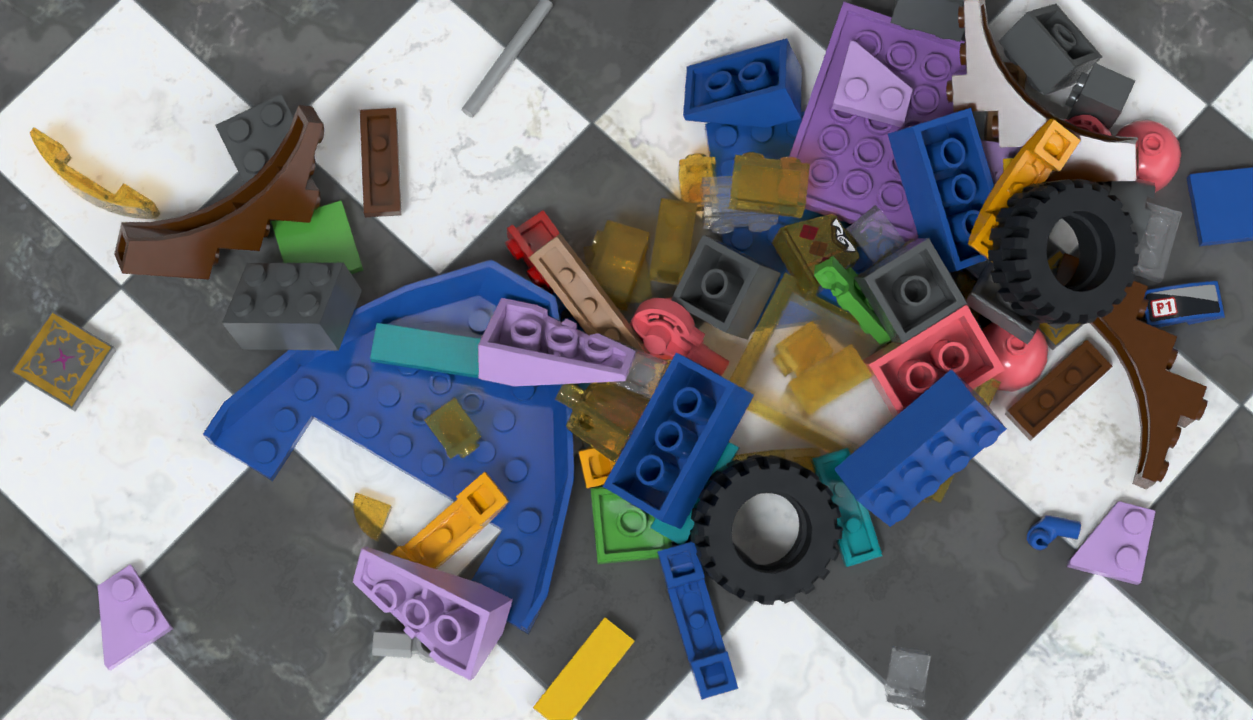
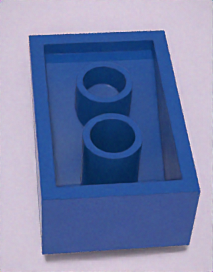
M788 39L687 66L683 110L685 120L770 127L800 119L802 67Z

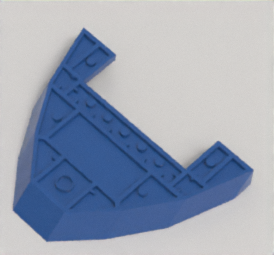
M493 260L411 283L356 308L339 351L288 350L223 402L204 431V437L213 446L271 481L275 479L313 419L453 502L457 500L456 496L482 473L487 472L510 502L490 522L491 525L500 529L501 533L471 581L480 583L512 599L506 622L529 635L548 596L574 482L573 427L568 425L573 419L572 403L567 407L556 400L560 392L572 398V384L510 386L479 378L371 362L370 356L377 323L481 339L501 298L538 305L548 310V316L560 321L554 295Z

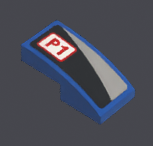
M1218 281L1189 283L1146 290L1144 299L1149 300L1145 311L1147 324L1156 328L1184 322L1191 325L1225 318Z

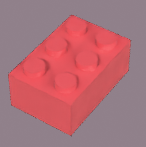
M967 305L962 306L904 343L892 342L861 361L893 417H896L951 369L972 389L1005 370Z

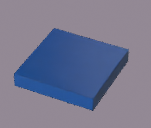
M1253 167L1189 174L1186 179L1199 247L1253 241Z

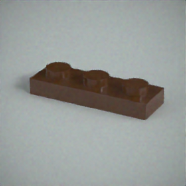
M396 108L360 110L365 218L401 216Z
M1086 340L1016 402L1005 415L1031 441L1113 366Z

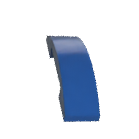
M688 542L658 551L676 623L701 700L739 689L706 587L702 565L696 555L697 549L695 544Z

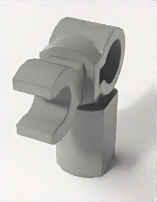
M374 629L372 655L411 658L412 654H419L420 658L426 662H436L429 656L431 651L417 637L411 639L404 631Z

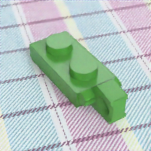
M834 256L815 265L814 276L821 287L831 289L840 307L845 311H849L855 317L861 329L866 334H870L880 345L890 341V337L854 278L858 274L851 267L845 269Z

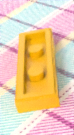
M604 618L537 701L533 709L547 720H574L635 641L607 618Z

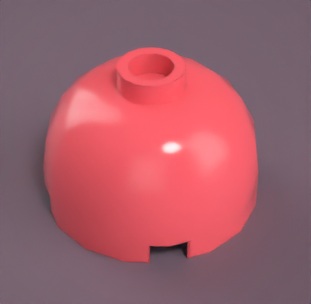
M1147 119L1133 121L1121 128L1115 136L1139 138L1138 178L1155 183V192L1167 186L1178 171L1182 154L1179 141L1174 133L1160 122Z
M993 322L982 329L986 339L1005 369L986 381V384L997 390L1013 392L1029 386L1040 377L1047 364L1048 345L1044 334L1039 328L1028 344Z

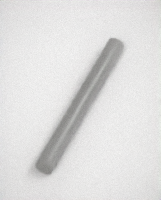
M540 0L462 107L461 110L471 118L475 116L552 9L553 4L549 0Z

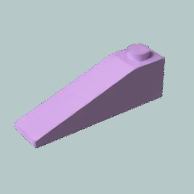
M501 298L478 344L479 379L510 386L626 381L635 359L636 351L598 333L588 335L577 330V323L568 319L560 322L548 316V310L538 305Z
M369 547L361 548L353 583L384 613L391 612L405 626L403 631L411 639L417 637L431 651L429 656L439 665L468 680L475 678L503 634L512 599L480 583Z

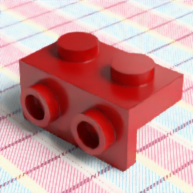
M542 210L517 228L513 224L507 227L508 240L505 244L516 260L522 258L529 269L526 273L531 282L540 288L543 287L545 291L552 294L554 292L529 259L533 253L560 234L550 218Z

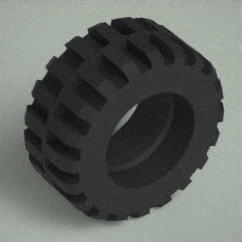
M1066 179L1029 185L1023 189L1022 193H1015L1008 199L1007 205L1009 208H1001L996 216V221L999 222L998 227L991 229L989 240L993 241V249L988 250V261H993L994 270L990 272L993 282L1000 283L1002 288L998 291L1005 302H1013L1011 305L1012 310L1020 316H1027L1030 321L1037 323L1086 324L1094 322L1097 317H1105L1114 309L1113 305H1119L1127 295L1124 291L1125 287H1131L1135 278V274L1132 271L1133 266H1138L1139 254H1135V244L1139 242L1137 232H1132L1130 225L1133 224V220L1129 212L1121 210L1124 205L1116 195H1108L1109 191L1107 188L1100 184H1092L1089 180ZM1061 218L1073 229L1080 251L1077 270L1065 286L1054 277L1047 260L1048 238L1053 227Z
M751 455L747 456L745 460L740 461L736 459L728 463L727 469L722 472L716 471L709 478L712 482L706 489L703 488L699 495L700 501L697 509H692L691 520L694 521V529L690 530L691 542L696 546V555L700 563L706 569V573L717 584L729 593L750 603L758 601L762 605H774V602L781 600L783 603L796 600L795 595L800 592L807 595L815 589L813 583L818 578L824 580L831 571L826 569L831 559L837 560L840 552L835 546L837 539H842L843 528L838 526L837 518L841 517L839 506L834 504L831 499L833 493L827 485L819 480L820 477L813 471L782 457ZM772 493L784 497L796 509L799 519L798 536L791 550L776 562L766 565L752 563L743 558L732 541L733 521L737 512L746 501L758 494Z

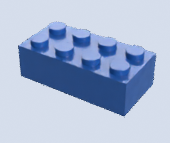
M968 108L888 133L918 237L930 239L948 272L958 271L988 260L968 245L975 221L994 187L972 109Z
M676 352L603 487L658 520L681 529L754 394Z
M951 369L835 468V471L854 498L891 527L896 522L906 518L910 510L923 499L933 495L939 489V486L954 473L963 470L969 461L980 451L994 444L1007 428L983 398Z

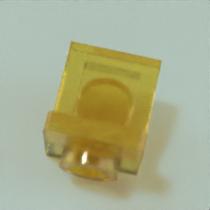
M696 153L679 160L678 180L682 213L718 210L719 199L715 174V157H706L705 154Z
M455 396L424 418L426 424L445 448L446 454L450 459L457 454L462 459L480 446L477 440L481 438V431Z

